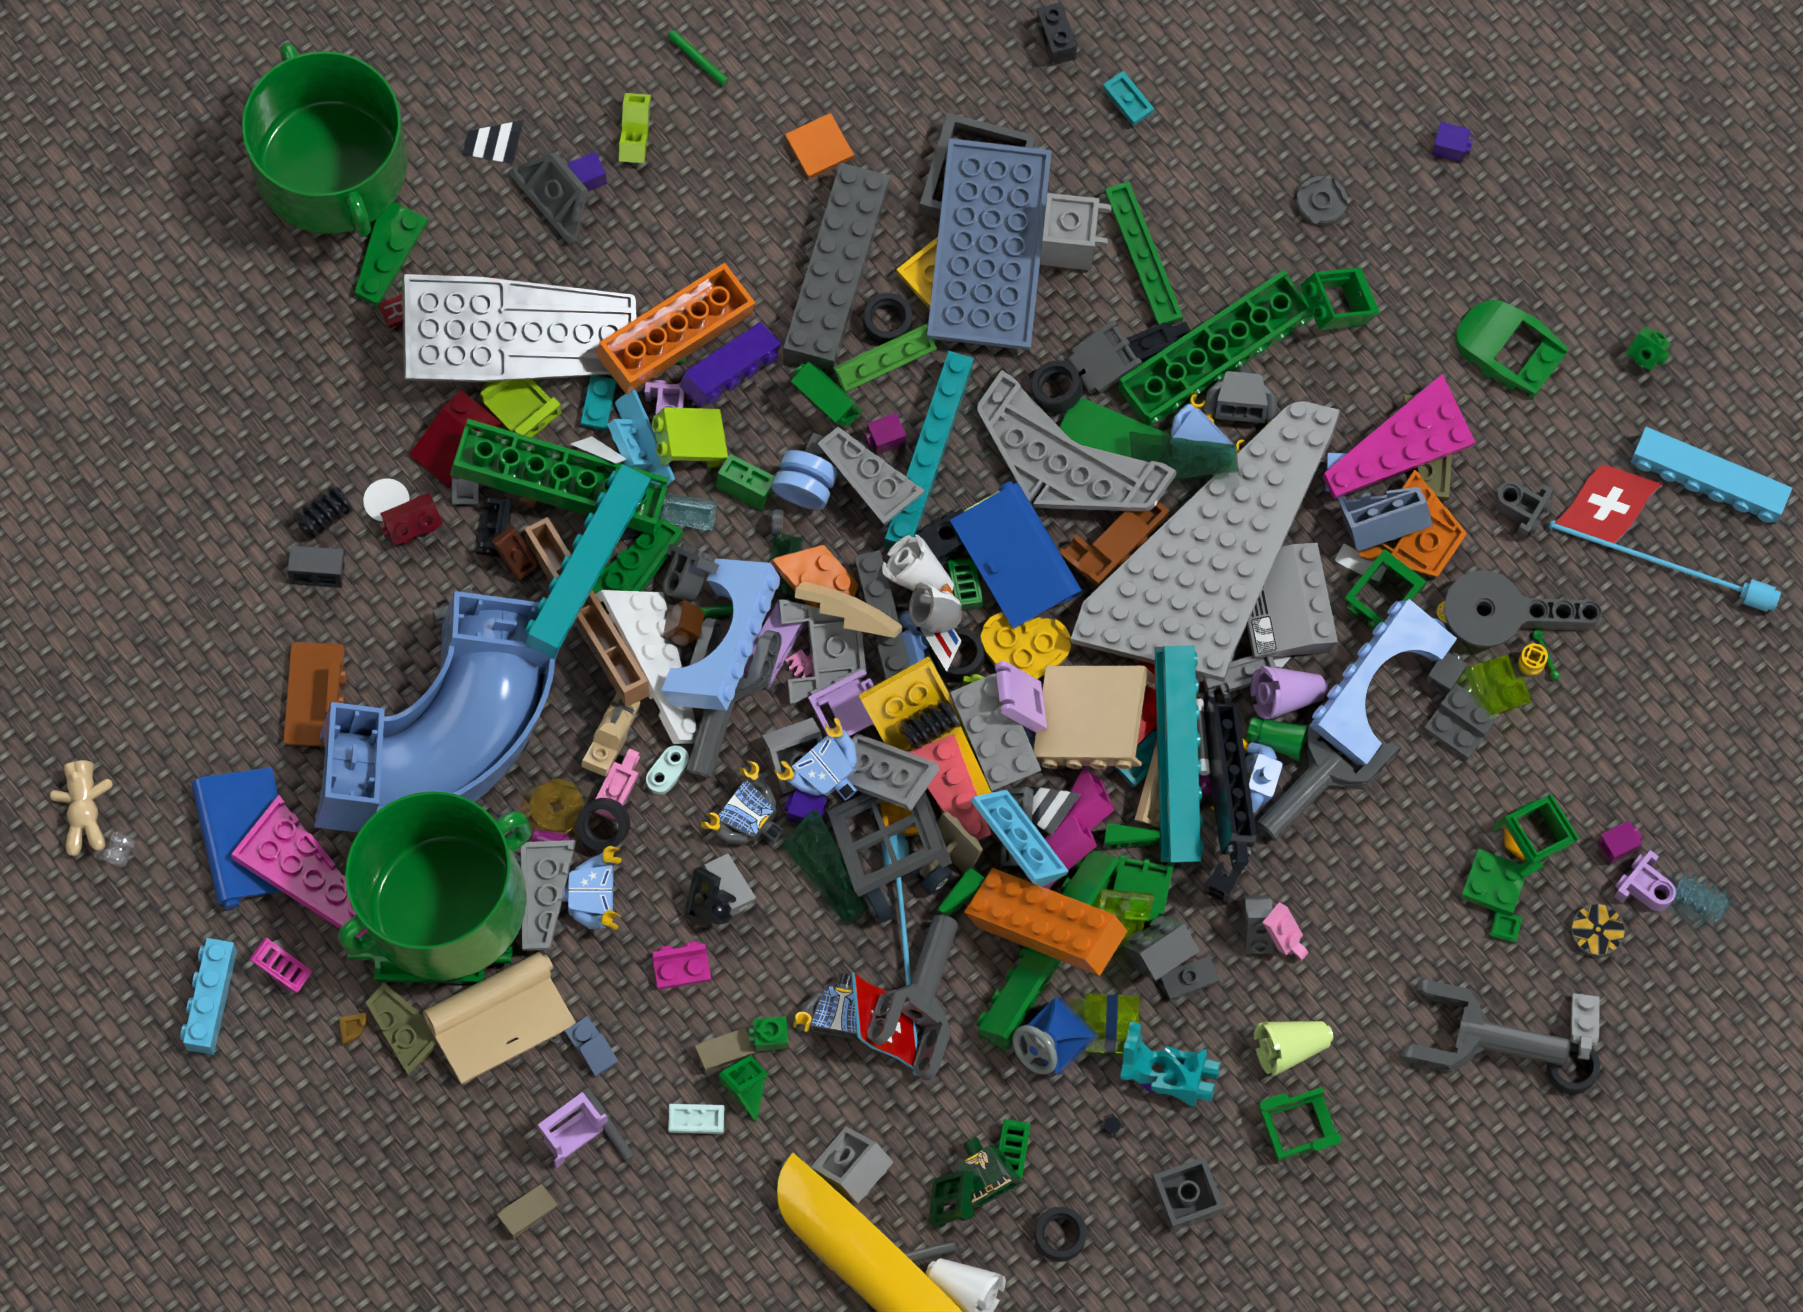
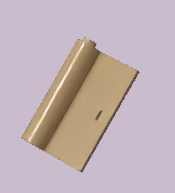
M537 952L423 1010V1016L461 1085L565 1032V1030L576 1024L550 978V970L553 969V965L546 954L542 956L540 952Z

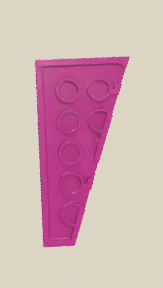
M1443 374L1324 473L1323 478L1333 499L1474 446L1476 442Z
M278 795L233 851L231 859L340 929L349 919L357 915L349 900L346 876L339 872L335 867L336 864L311 833L304 829L299 823L297 816L290 812L284 804V800ZM364 929L362 932L357 934L356 938L366 933L367 930Z

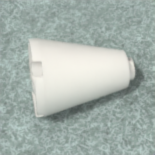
M915 534L916 537L913 538L910 535L905 536L889 550L887 555L890 556L887 564L883 562L882 565L883 574L889 580L912 591L920 582L928 583L938 591L948 583L953 593V581L927 543L919 535ZM928 590L924 592V594L930 595Z
M942 1258L932 1261L926 1271V1275L963 1312H994L1000 1301L996 1298L998 1290L1003 1292L1006 1283L1005 1276L999 1273Z

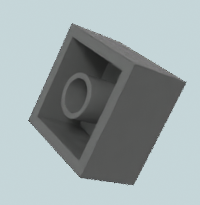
M1160 916L1150 923L1151 926L1143 932L1137 931L1128 937L1129 941L1122 945L1137 972L1155 981L1200 951L1185 924L1168 916Z
M1205 1157L1153 1175L1151 1183L1170 1233L1222 1215L1224 1205Z

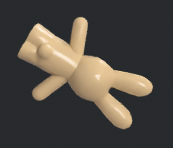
M80 760L66 763L63 767L69 793L57 790L50 792L51 800L70 804L67 810L70 828L65 845L66 851L71 856L79 854L82 846L83 829L86 831L90 846L97 851H102L105 847V840L96 822L98 808L93 799L109 790L113 783L110 779H105L94 786L93 771L95 766L90 761Z

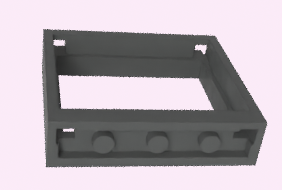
M947 112L920 201L919 214L940 219L942 202L936 201L934 198L946 162L949 138H953L955 130L1014 146L1039 149L1040 146L1036 145L1037 136Z

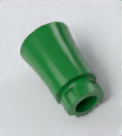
M1252 717L1246 741L1268 746L1277 753L1299 761L1305 744L1308 725L1289 724Z

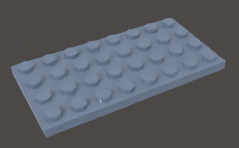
M949 138L927 338L1023 350L1031 349L1052 150Z

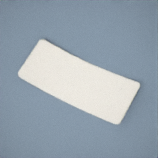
M1346 544L1342 545L1335 558V561L1361 575H1364L1374 562L1357 556L1359 551ZM1382 565L1371 579L1380 581L1387 568Z

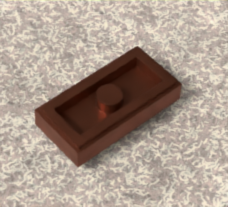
M510 525L491 541L516 580L520 581L539 566L514 526Z

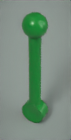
M1535 630L1533 632V639L1546 649L1543 642V632ZM1547 651V664L1551 671L1550 678L1558 680L1560 672L1555 670Z

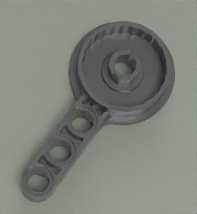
M1486 570L1473 571L1457 579L1450 587L1444 605L1445 617L1453 633L1465 643L1476 647H1495L1510 640L1519 629L1589 631L1597 626L1602 616V608L1595 601L1527 598L1520 593L1518 588L1508 578L1499 573ZM1484 608L1490 615L1481 616L1478 614L1477 609ZM1530 610L1539 611L1542 617H1533L1530 614ZM1556 611H1564L1568 618L1562 619L1558 617ZM1582 612L1592 613L1594 619H1586Z

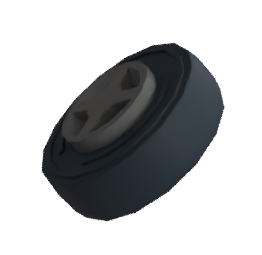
M882 886L862 895L873 916L876 915L881 923L894 917L890 909L892 904Z

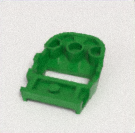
M1499 300L1484 301L1473 307L1462 320L1455 334L1456 347L1468 362L1476 364L1482 370V374L1489 379L1494 378L1504 383L1505 387L1513 391L1517 387L1529 393L1528 398L1531 400L1535 398L1569 350L1540 320ZM1521 322L1540 333L1544 340L1520 373L1516 375L1494 358Z

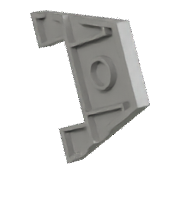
M778 600L780 624L808 622L813 677L786 680L788 703H796L863 669L866 670L862 631L844 628L845 618L819 613L820 608L787 600Z

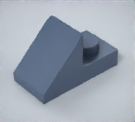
M588 1016L565 1030V1034L595 1077L618 1062L603 1034L598 1032Z

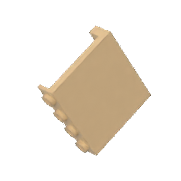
M1046 666L1042 692L1047 729L1036 733L1034 754L1037 761L1041 763L1042 767L1048 769H1056L1057 766H1066L1072 769H1081L1082 766L1106 769V766H1115L1119 769L1128 770L1131 769V766H1141L1142 762L1135 756L1145 686L1153 685L1154 674L1145 666Z

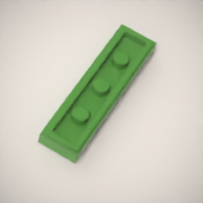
M925 324L833 367L840 388L847 392L936 350L937 347L934 339L927 338L928 325Z

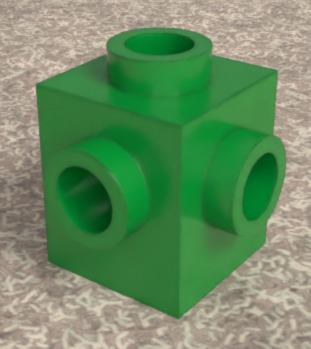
M1646 326L1638 333L1626 354L1635 359V363L1641 368L1652 371L1657 365L1662 367L1670 356V353L1667 351L1672 343L1667 341L1666 336L1661 332L1653 331Z

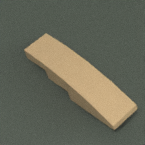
M803 581L796 587L795 598L819 602V613L845 618L844 628L893 638L902 631L901 624L882 611L853 596Z

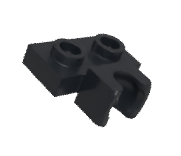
M703 867L695 868L683 917L702 928L710 926L711 922L716 925L725 924L732 919V915L725 910L724 905L728 902H736V897L723 889L719 890L721 877Z

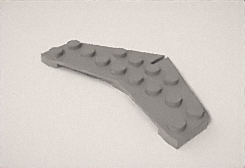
M1002 370L978 403L979 416L1030 503H1032L1043 485L1045 486L1033 503L1034 508L1145 512L1151 510L1156 505L1176 476V470L1166 464L1126 457L1083 446L1071 440L1022 389L1021 385L1011 375Z

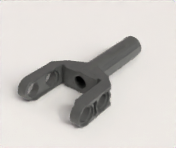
M707 618L703 622L700 637L697 640L691 659V665L706 658L721 644L723 631L720 620ZM767 630L759 637L747 677L743 675L740 678L735 689L734 698L731 700L727 711L705 709L686 769L689 774L704 779L712 778L734 703L740 698L755 695L770 684L782 643V637L779 632Z
M1309 727L1306 736L1309 769L1256 822L1257 828L1266 838L1276 841L1328 786H1340L1346 789L1366 788L1398 755L1401 747L1394 741L1384 744L1368 764L1364 765L1355 774L1353 772L1354 768L1323 741L1319 742L1323 737Z
M935 915L932 918L911 985L879 995L867 1031V1037L877 1045L884 1044L894 1034L901 1011L920 1026H925L913 1063L915 1073L924 1080H929L937 1074L951 1034L946 1014L935 998L958 928V923L945 915Z
M1418 980L1415 992L1424 996L1427 1000L1464 1007L1455 1047L1456 1053L1413 1044L1402 1047L1401 1060L1411 1064L1454 1072L1467 1064L1473 1056L1486 1049L1562 1066L1567 1063L1570 1039L1490 1023L1469 988L1430 980Z

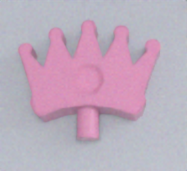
M798 650L797 653L785 659L787 664L793 661L791 666H789V671L797 668L794 677H798L802 672H804L802 678L809 675L813 677L811 653L807 656L803 650Z

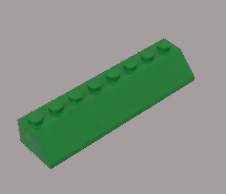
M1091 850L1086 857L1084 856L1076 863L1074 867L1077 870L1073 879L1070 877L1066 879L1060 891L1067 897L1096 907L1116 876L1120 859L1116 856ZM1025 946L1018 957L1022 959L1017 968L1012 966L1004 979L1007 981L1004 989L998 988L990 1002L994 1005L988 1013L984 1011L976 1023L979 1026L978 1036L1005 1052L1013 1040L1014 1032L1022 1026L1062 962Z

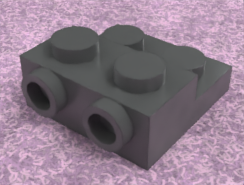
M1455 684L1423 730L1467 761L1495 724L1500 714L1496 712L1497 706L1486 699L1482 702L1474 696L1476 693L1471 687L1466 684L1462 686Z

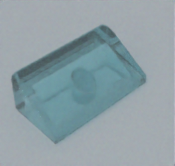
M667 493L664 499L662 518L671 524L713 531L719 502Z

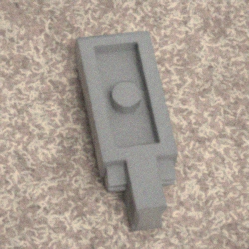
M1252 655L1231 662L1225 682L1204 678V688L1206 691H1217L1220 689L1221 692L1229 693L1251 686L1254 671L1261 669L1260 667L1262 666L1276 667L1273 657L1253 658Z
M1573 993L1571 997L1570 1041L1578 1044V1058L1589 1059L1592 1046H1597L1599 1040L1600 997Z

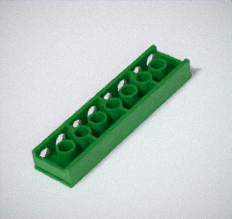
M1284 269L1120 378L1117 390L1141 421L1146 425L1153 426L1189 402L1193 394H1201L1218 380H1222L1226 372H1234L1236 367L1246 364L1312 320L1314 317L1306 298L1288 277V272Z
M467 419L450 475L588 516L590 512L596 513L598 507L595 504L601 492L607 493L610 488L607 482L612 472H618L622 464L613 463L600 457ZM471 428H476L483 432H477ZM497 436H503L509 440L501 439ZM522 443H527L534 447H528ZM548 451H554L560 455L552 454ZM573 458L581 459L584 462L576 461ZM599 466L608 467L610 470L603 469V468H601V467H599ZM630 467L651 478L650 481H656L661 484L649 483L644 497L627 526L628 528L654 535L669 478Z

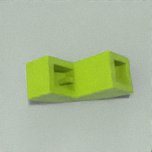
M625 93L622 133L619 142V161L645 163L651 95Z

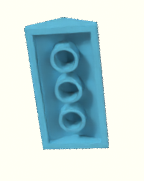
M1008 790L975 796L970 800L1032 883L1044 887L1069 872Z

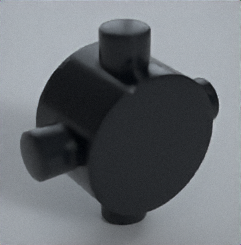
M1109 1114L1105 1122L1100 1124V1128L1104 1129L1107 1134H1110L1111 1138H1114L1120 1128H1124V1122H1120L1118 1118L1114 1117V1114Z

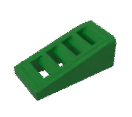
M970 557L948 561L950 578L954 583L953 595L960 601L962 605L961 611L982 608V594L973 559ZM970 566V570L955 572V567ZM971 575L972 577L971 579L957 581V577ZM973 584V588L959 589V586ZM971 593L975 594V597L961 598L960 596Z
M1109 823L1106 828L1103 849L1157 845L1161 832Z
M972 868L968 869L938 908V915L948 916L974 897L985 878Z
M1004 1119L999 1150L1003 1155L1004 1152L1020 1155V1159L1005 1158L1010 1164L1018 1165V1170L1015 1171L1022 1180L1031 1124ZM1007 1131L1024 1132L1023 1136L1007 1134ZM1006 1141L1022 1143V1147L1008 1146L1005 1143Z

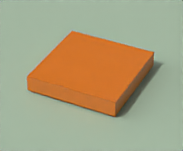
M831 113L785 134V139L808 180L839 166L840 162L845 163L854 159V153Z

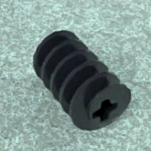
M336 486L337 490L333 487L327 488L328 496L320 493V502L312 499L310 501L311 508L306 505L302 506L303 515L297 511L293 513L294 520L309 539L310 532L317 537L319 536L317 527L320 526L324 530L328 529L327 520L336 524L335 514L344 518V508L351 512L354 511L348 498L339 487Z
M940 699L937 700L938 709L928 705V715L919 710L918 720L913 715H910L909 725L903 720L899 721L900 727L912 749V744H916L921 749L923 747V738L932 743V733L941 738V728L950 733L951 723L958 728L961 727L948 700L947 704Z

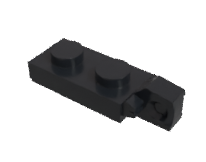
M1186 321L1175 326L1171 322L1167 324L1163 322L1126 339L1130 342L1129 347L1136 358H1140L1143 362L1188 334L1190 328ZM1124 349L1123 351L1125 352V354L1127 355V357L1131 360V358L1129 357V355L1127 354V352H1126L1125 349Z

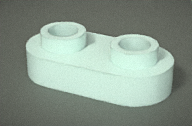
M675 745L667 748L649 770L646 776V784L652 793L657 795L666 794L685 772L689 763V755L683 747ZM673 755H679L681 759L677 762H673L671 760V757ZM658 775H661L665 778L664 781L660 783L656 782L654 779Z

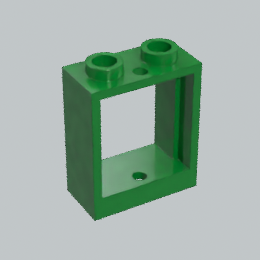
M1361 267L1314 272L1300 284L1319 330L1367 325L1380 313ZM1342 287L1352 312L1335 314L1324 288Z
M810 362L806 365H800L795 370L794 378L791 382L835 423L843 428L848 429L864 411L822 370Z
M1385 549L1345 597V603L1348 604L1346 609L1356 617L1362 615L1368 620L1367 625L1372 630L1380 622H1385V620L1357 600L1356 597L1382 565L1412 588L1403 600L1410 599L1413 602L1426 586V581Z

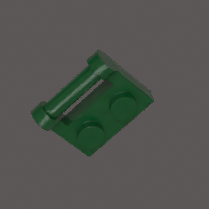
M962 1170L933 1179L929 1223L933 1228H942L947 1223L956 1220L966 1221L972 1219L974 1209L970 1203L971 1194L974 1189V1172ZM957 1203L956 1209L944 1212L945 1206Z

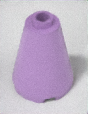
M1270 666L1260 667L1261 669L1254 671L1250 688L1251 696H1256L1257 704L1253 705L1254 709L1262 719H1273L1322 701L1328 692L1327 682L1319 674Z

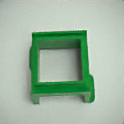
M1552 794L1518 808L1516 812L1504 816L1492 827L1494 832L1506 827L1527 860L1517 868L1521 877H1526L1540 870L1543 867V861L1568 849L1580 839ZM1539 810L1558 842L1537 853L1517 820Z
M1323 1087L1290 1098L1287 1094H1280L1261 1101L1259 1114L1277 1164L1306 1153L1320 1151L1340 1144L1341 1136L1339 1133H1336L1323 1097ZM1312 1103L1324 1137L1283 1151L1271 1116Z

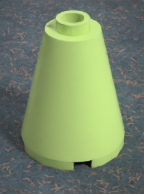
M1323 1021L1258 1023L1254 1030V1040L1259 1039L1260 1047L1255 1048L1259 1062L1267 1074L1272 1073L1271 1076L1278 1075L1329 1048L1331 1041H1333L1332 1029L1329 1025L1326 1026Z

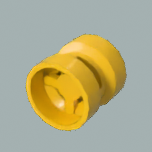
M1536 643L1525 646L1518 660L1520 671L1526 676L1531 677L1540 674L1548 659L1546 649Z

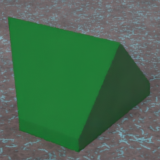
M749 1055L723 1070L719 1074V1084L757 1122L765 1081L769 1074Z

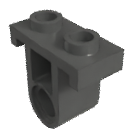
M1506 482L1499 487L1494 500L1495 507L1501 514L1521 524L1516 536L1526 540L1529 533L1534 535L1541 523L1538 519L1541 512L1547 513L1554 500L1550 496L1553 489L1544 484L1538 495L1515 482ZM1511 495L1514 497L1515 501L1508 502L1503 498V496Z
M684 543L680 547L670 544L666 554L674 557L665 576L663 590L669 596L692 602L698 596L707 572L716 575L719 564L710 561L711 555L700 550L696 551L694 547Z
M1271 895L1243 897L1245 953L1262 954L1272 953L1273 940L1262 923L1273 910Z

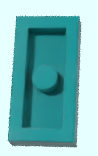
M1124 71L1103 84V90L1133 127L1154 113V107Z
M599 376L590 377L581 427L607 431L617 385L615 379Z
M1154 730L1137 745L1135 757L1142 762L1141 766H1131V769L1128 770L1115 767L1132 787H1135L1148 774L1157 742V733Z

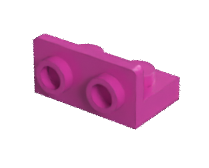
M697 941L688 942L681 948L673 949L672 946H664L658 948L657 952L652 953L658 990L711 982L706 944H700Z

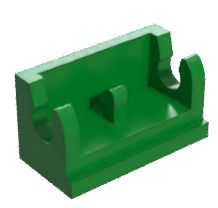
M730 454L718 472L715 488L762 511L768 495H772L773 489L771 486L775 476Z

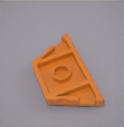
M825 545L780 556L769 562L794 591H796L798 585L806 581L855 597L858 583ZM803 600L806 605L820 608L819 602Z

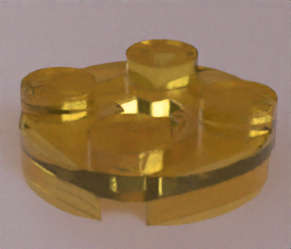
M564 779L549 780V782L538 786L530 799L533 821L541 829L550 832L568 833L576 826L578 815L584 808L583 798L577 787ZM561 800V805L564 809L553 812L550 804Z

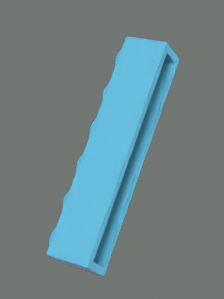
M1645 427L1630 462L1642 471L1657 473L1666 481L1681 483L1690 491H1700L1716 502L1724 501L1733 505L1736 510L1755 514L1760 520L1768 523L1778 522L1792 490L1790 486L1648 427Z

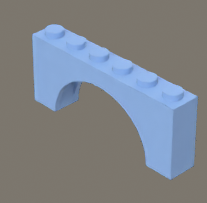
M715 559L714 562L719 564L716 575L709 573L707 582L716 595L733 601L732 623L721 644L706 658L687 667L670 668L661 691L671 705L727 711L731 700L734 698L737 684L743 676L748 657L752 654L757 635L762 629L765 615L771 607L774 593L780 584V576L771 563Z
M1410 599L1396 601L1392 604L1387 612L1389 614L1385 622H1380L1373 630L1372 634L1374 637L1370 643L1367 642L1360 648L1357 653L1359 656L1357 661L1345 669L1342 674L1344 679L1339 685L1336 684L1327 695L1329 699L1324 706L1321 705L1312 715L1314 720L1310 727L1357 766L1368 764L1382 744L1373 734L1365 711L1367 689L1378 668L1386 660L1401 652L1417 653L1431 661L1442 660L1457 639Z

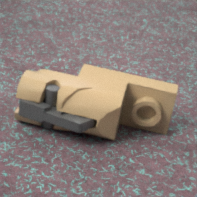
M616 693L594 734L593 742L582 760L581 767L602 776H607L627 740L629 728L640 708V701L625 707Z

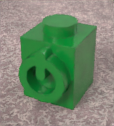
M786 1016L753 1019L754 1027H749L750 1044H755L756 1052L789 1049Z

